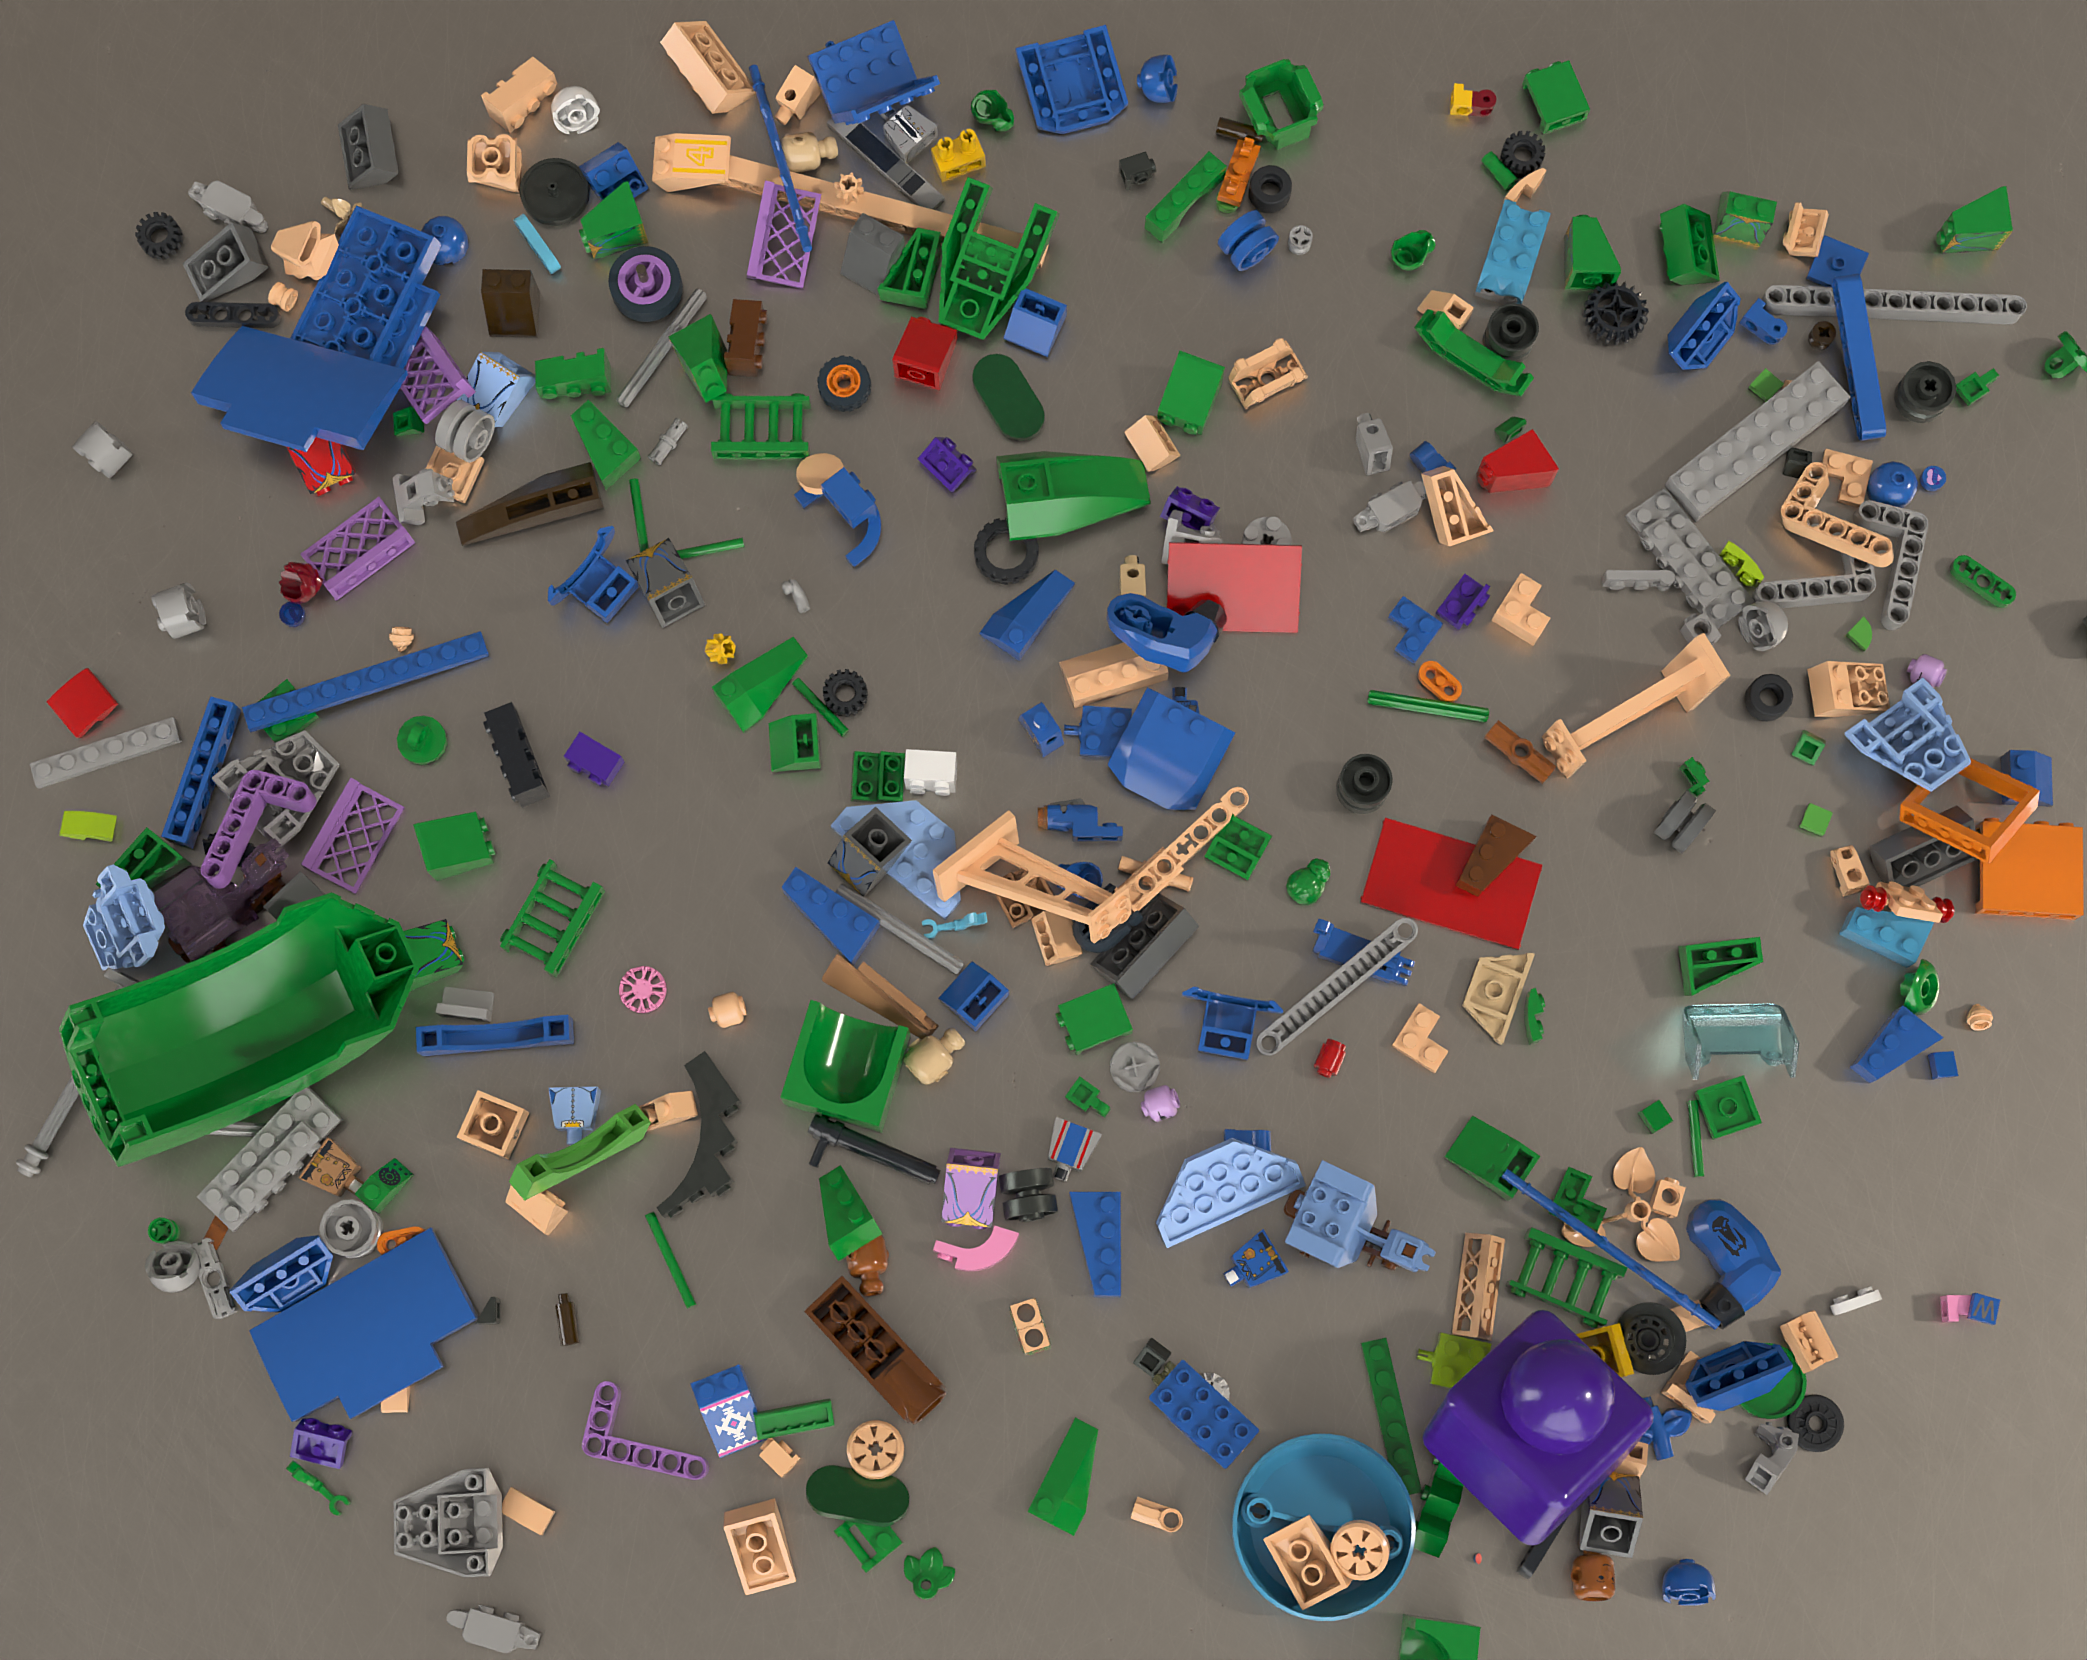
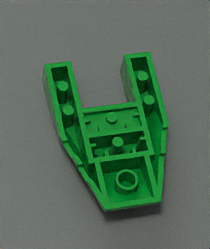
M967 177L942 244L939 323L984 340L1016 301L1021 290L1024 291L1032 281L1060 214L1055 210L1035 203L1018 249L978 234L977 230L993 188L988 184Z

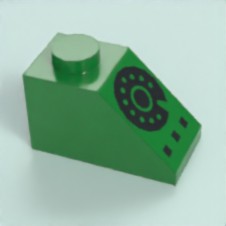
M394 1158L374 1172L356 1191L355 1195L370 1209L381 1213L414 1174Z

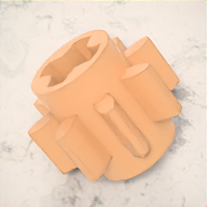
M853 172L845 176L840 174V182H834L835 189L838 190L836 192L837 199L842 197L845 200V204L851 201L857 203L858 195L864 194V188L860 187L863 184L862 178L856 179Z

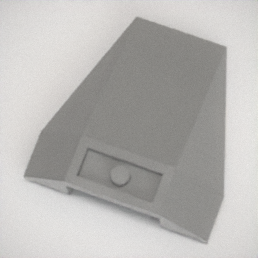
M489 1468L461 1470L394 1501V1555L462 1577L491 1576L503 1549L502 1494Z

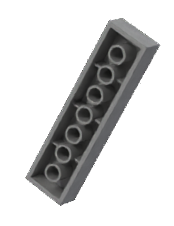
M1818 361L1670 476L1665 487L1694 521L1697 522L1843 408L1850 399V396Z

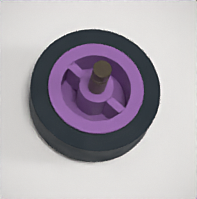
M651 246L629 249L615 260L609 272L608 283L614 303L624 315L633 320L650 322L664 318L677 307L681 299L683 283L679 268L674 259L661 249Z

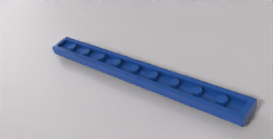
M479 631L242 707L249 731L254 732L488 657L489 654L482 633Z

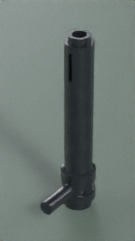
M815 1114L808 1133L812 1134L813 1138L818 1140V1143L810 1159V1165L818 1168L829 1144L833 1147L840 1146L928 1185L936 1183L941 1171L937 1169L936 1165L847 1128L840 1121L836 1120V1122L829 1120L830 1117Z

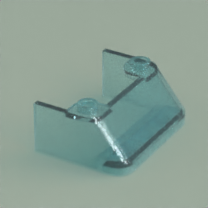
M1777 1004L1689 1005L1684 1008L1685 1059L1693 1080L1699 1079L1700 1067L1711 1062V1055L1760 1054L1761 1059L1768 1065L1778 1066L1784 1064L1790 1078H1795L1799 1040L1783 1007Z

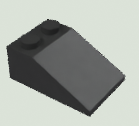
M231 222L183 262V266L200 302H207L253 281L269 267L252 229Z

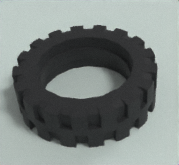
M1006 517L1004 520L997 518L993 520V523L990 524L988 522L984 525V529L980 530L977 534V539L974 542L976 565L981 570L983 576L989 577L992 582L996 583L998 581L1004 585H1008V582L1015 584L1022 578L1026 579L1029 573L1035 569L1038 562L1039 545L1037 538L1022 539L1026 545L1027 553L1020 565L1010 569L994 566L987 558V545L993 537L1008 533Z

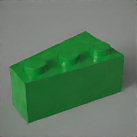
M922 228L916 229L902 250V255L896 264L892 265L889 270L890 273L884 282L877 288L880 300L927 309L942 252L943 240L941 232Z
M599 348L597 349V354L585 356L584 352L576 353V358L564 360V356H557L535 361L536 390L539 397L554 399L560 395L579 397L581 394L602 396L605 393H611V365L605 349Z
M147 827L114 863V865L128 872L131 881L140 878L146 882L149 889L192 864ZM97 882L96 885L101 888L100 883Z

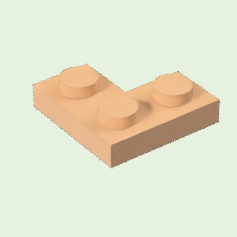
M1825 449L1821 463L1827 467L1828 476L1842 480L1837 502L1859 507L1865 499L1873 461Z
M1418 1003L1392 1044V1047L1435 1073L1448 1053V1050L1427 1038L1440 1016Z

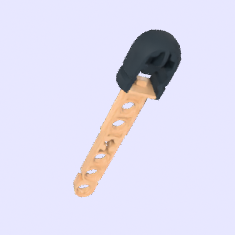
M1241 787L1230 789L1220 798V803H1216L1166 849L1162 847L1122 885L1117 888L1109 883L1104 887V890L1114 894L1126 884L1129 887L1131 912L1133 914L1117 929H1112L1108 937L1102 941L1098 940L1095 944L1090 939L1089 925L1074 920L1072 929L1077 943L1088 952L1094 953L1108 951L1119 943L1131 931V926H1137L1143 920L1139 910L1184 870L1182 866L1230 822L1232 815L1236 817L1248 805L1249 796L1247 791ZM1235 792L1242 793L1245 798L1244 803L1239 806L1232 804L1230 801L1231 795ZM1216 809L1225 811L1226 819L1223 822L1219 823L1213 820L1212 813ZM1198 826H1204L1208 830L1207 837L1197 839L1193 833L1194 829ZM1190 835L1192 841L1198 844V846L1194 847L1191 844L1187 848V855L1183 853L1178 855L1177 845L1184 846L1189 841L1185 837ZM1168 860L1172 866L1171 870L1167 873L1159 872L1157 869L1158 862ZM1147 876L1152 879L1153 886L1151 889L1142 890L1139 887L1138 883L1142 877ZM1089 901L1084 907L1094 910L1099 904Z

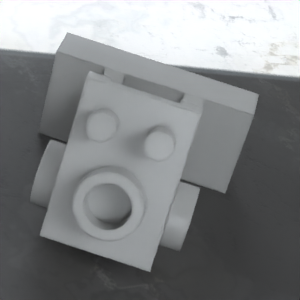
M432 469L420 470L419 474L415 476L397 474L392 477L400 523L421 525L425 522L423 505L434 506L438 504V501L454 502L453 480L434 472Z
M1173 510L1168 518L1161 563L1168 564L1169 542H1185V539L1188 538L1197 540L1199 543H1223V539L1220 537V530H1217L1214 524L1202 526L1200 530L1187 528L1181 523L1183 512Z
M1766 1422V1425L1761 1423L1755 1435L1770 1446L1772 1457L1767 1458L1760 1454L1745 1479L1766 1495H1768L1793 1459L1798 1449L1799 1434L1792 1432L1786 1427H1772L1771 1422Z

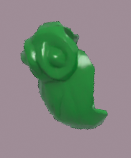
M997 90L980 91L971 101V113L980 123L991 124L996 131H1008L1013 127V112L1011 109H1008L1007 102Z
M1426 230L1406 234L1394 241L1391 248V258L1403 270L1411 271L1418 269L1423 264L1427 254L1435 249V239Z
M1315 858L1307 864V867L1294 871L1289 876L1286 884L1289 896L1301 905L1316 903L1324 892L1325 883L1328 882L1331 875L1329 863L1323 859Z

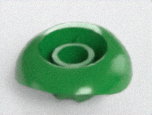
M1921 959L1917 971L1906 973L1904 975L1905 980L1900 987L1902 996L1906 998L1904 1007L1916 1016L1925 1014L1933 1008L1940 988L1936 968L1929 961Z

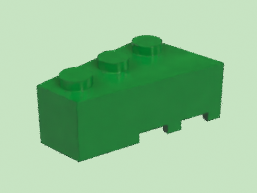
M589 399L571 415L605 490L641 460L638 449Z
M1760 937L1678 946L1685 996H1693L1710 986H1714L1733 975H1737L1763 962Z
M841 1165L819 1178L828 1245L837 1260L840 1261L883 1233Z

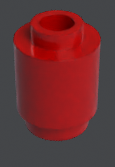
M1327 1039L1326 1044H1322L1314 1063V1067L1317 1068L1316 1073L1326 1078H1331V1075L1337 1076L1346 1052H1344L1346 1046L1333 1039Z

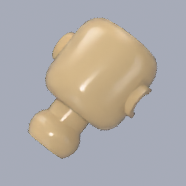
M804 132L786 135L780 139L781 147L791 172L804 173L815 170L820 166L821 158L834 159L838 156L836 139L832 136L817 141L814 133Z
M949 1028L939 1040L935 1036H926L922 1040L920 1038L915 1040L908 1047L910 1050L904 1055L903 1061L921 1084L929 1085L934 1081L938 1082L943 1076L948 1074V1070L953 1064V1058L950 1054L954 1050L963 1048L965 1041L954 1028Z

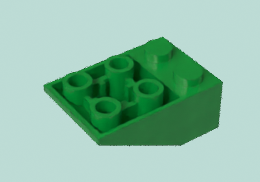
M1473 1115L1445 1155L1447 1160L1507 1201L1514 1197L1518 1189L1501 1177L1504 1171L1508 1169L1525 1181L1541 1157L1521 1142Z

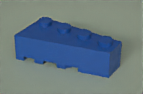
M1069 1192L1094 1297H1121V1192Z

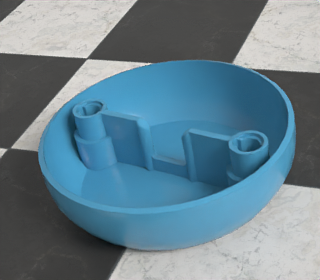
M1314 1433L1282 1442L1265 1453L1252 1466L1245 1476L1235 1499L1232 1514V1537L1238 1561L1246 1577L1266 1600L1277 1608L1303 1619L1336 1621L1348 1619L1370 1610L1395 1589L1404 1576L1413 1553L1415 1516L1409 1493L1401 1477L1383 1456L1357 1440L1335 1434ZM1262 1503L1266 1509L1255 1507L1254 1505ZM1252 1512L1264 1516L1262 1518H1256L1254 1517ZM1309 1514L1330 1543L1336 1531L1343 1524L1353 1520L1369 1521L1377 1525L1385 1535H1390L1394 1541L1388 1540L1389 1546L1393 1548L1390 1549L1388 1562L1379 1575L1369 1580L1353 1579L1347 1588L1304 1610L1298 1604L1263 1540L1265 1537ZM1356 1545L1354 1552H1359L1363 1556L1366 1548H1360L1359 1545Z

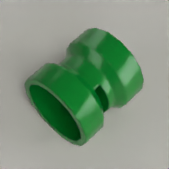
M159 1217L150 1223L148 1235L152 1241L166 1244L178 1240L180 1227L173 1220Z

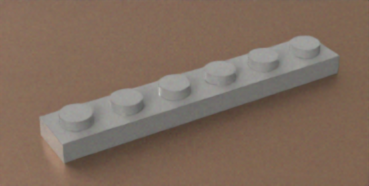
M171 717L30 763L36 787L42 788L180 743L182 739L176 719Z

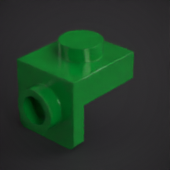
M1691 757L1680 766V770L1692 785L1688 790L1696 796H1700L1706 791L1704 787L1710 781L1705 775L1706 771L1703 765Z

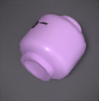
M1922 654L1917 660L1912 659L1907 672L1911 673V683L1914 684L1921 678H1924L1933 688L1935 686L1939 688L1945 678L1947 669L1944 668L1943 661L1927 654Z
M1162 1085L1145 1092L1141 1107L1145 1116L1150 1115L1154 1121L1159 1122L1175 1116L1177 1108L1180 1107V1101L1174 1088L1170 1089L1167 1085Z

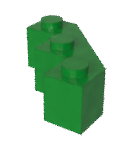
M1434 1456L1432 1464L1435 1466L1429 1484L1424 1485L1420 1495V1499L1423 1501L1415 1520L1414 1549L1439 1558L1448 1541L1451 1522L1459 1508L1464 1485Z

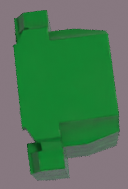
M1282 59L1254 70L1245 76L1246 85L1239 90V97L1257 135H1265L1267 141L1273 144L1277 150L1309 138L1311 126L1317 124V114L1323 110L1324 104L1305 65H1293L1289 59ZM1278 92L1293 121V124L1281 129L1276 127L1263 98Z

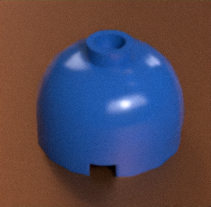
M1164 54L1151 57L1145 61L1141 68V73L1137 75L1138 87L1142 88L1144 95L1155 103L1175 101L1178 84L1173 85V76H1177V70L1172 56Z
M437 216L423 225L421 232L434 236L442 243L433 263L445 265L444 263L452 262L454 264L465 256L469 248L468 236L464 227L456 219L449 216Z
M1891 461L1883 463L1873 470L1869 476L1866 492L1870 501L1904 508L1914 498L1918 482L1915 473L1910 467L1901 462Z
M1679 1560L1678 1564L1673 1565L1665 1572L1662 1591L1663 1600L1671 1603V1599L1680 1600L1678 1602L1679 1605L1695 1606L1707 1604L1709 1597H1712L1713 1600L1716 1599L1715 1583L1712 1574L1704 1566L1695 1563V1560Z

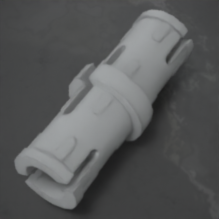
M675 418L666 433L660 435V441L648 455V458L653 462L656 461L655 464L661 465L670 450L675 449L677 446L676 442L688 428L687 424L683 421L680 423L681 420L679 418Z

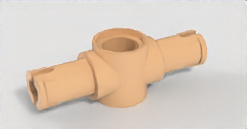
M1121 856L1117 870L1133 874L1147 861L1141 862ZM1162 860L1158 862L1157 869L1159 872L1167 873L1171 870L1167 862ZM1178 874L1167 886L1189 892L1193 877ZM1147 876L1142 877L1141 883L1152 888V879Z

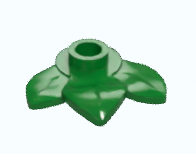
M936 1547L927 1550L921 1556V1559L907 1555L904 1561L905 1577L913 1583V1591L920 1599L928 1600L933 1598L939 1589L948 1587L954 1580L955 1568L943 1566L942 1554ZM925 1581L931 1584V1587L926 1590L921 1587V1584Z

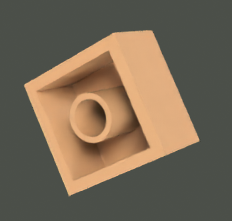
M477 1090L457 1138L509 1160L529 1112Z

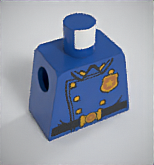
M1042 702L1018 718L1043 758L1064 745L1059 726Z
M1263 1229L1230 1257L1235 1266L1224 1272L1223 1275L1230 1286L1244 1280L1247 1287L1252 1288L1283 1276L1289 1271Z

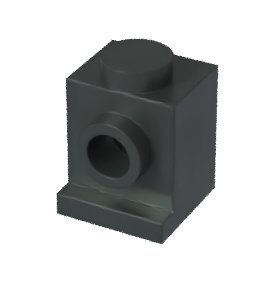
M1146 151L1119 160V173L1126 191L1131 189V184L1147 182L1152 178V173L1156 172L1154 160L1148 158Z

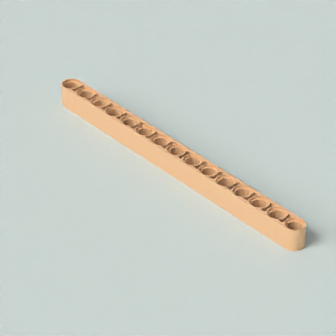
M730 155L728 182L718 183L759 195L763 194L765 180L784 186L779 168ZM790 171L794 188L821 194L818 211L856 221L862 213H865L892 230L912 236L917 228L941 232L943 241L953 217L951 214L865 191L863 195H858L857 203L851 201L845 204V200L842 197L837 199L836 192L838 190L835 189L834 183ZM778 191L777 199L788 202L786 192ZM804 197L798 202L800 206L813 209L815 199ZM981 222L977 230L978 234L1017 249L1023 236L1022 233ZM1047 245L1037 269L1042 268L1049 245Z

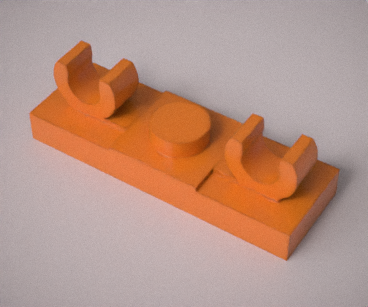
M1245 137L1244 141L1238 139L1217 197L1218 201L1240 207L1261 146L1254 144V139Z

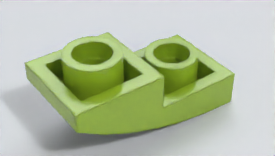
M1728 541L1719 556L1728 565L1739 567L1735 576L1740 578L1744 585L1757 588L1764 579L1761 570L1748 554L1731 541Z
M64 811L59 836L85 840L88 837L112 842L117 816L86 811Z

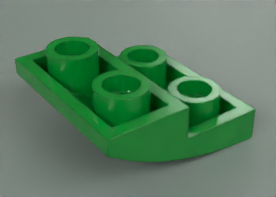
M854 751L850 801L870 803L903 802L905 753Z

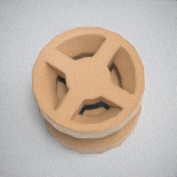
M277 282L269 293L268 302L274 306L279 305L282 310L288 312L297 301L298 291L293 288L288 289L285 284Z

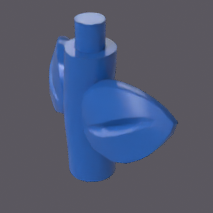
M1651 1396L1645 1397L1643 1399L1650 1405L1653 1411V1422L1639 1442L1648 1445L1653 1442L1657 1461L1673 1457L1674 1453L1670 1437L1682 1436L1688 1430L1692 1420V1413L1684 1408H1669L1661 1414L1658 1405H1653Z

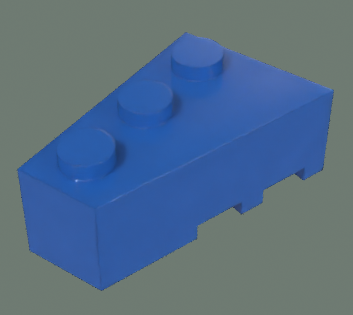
M1901 1006L1894 1010L1850 1068L1867 1082L1872 1083L1944 1037L1906 1007Z

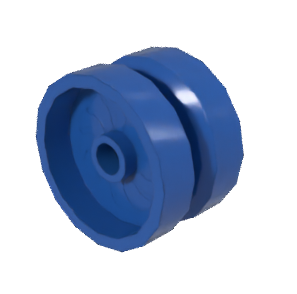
M1257 210L1250 211L1234 221L1218 240L1217 245L1226 255L1232 254L1230 261L1239 271L1247 270L1260 262L1279 241V236L1270 226L1265 227L1266 220Z

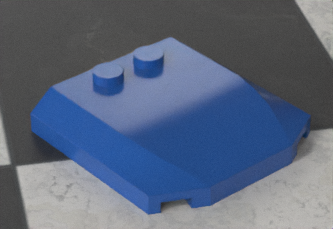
M1106 25L1084 30L1083 34L1042 45H1039L1037 42L1015 49L1037 129L1067 134L1108 123L1128 106V99Z
M1147 687L1108 762V766L1125 788L1171 810H1196L1235 732Z

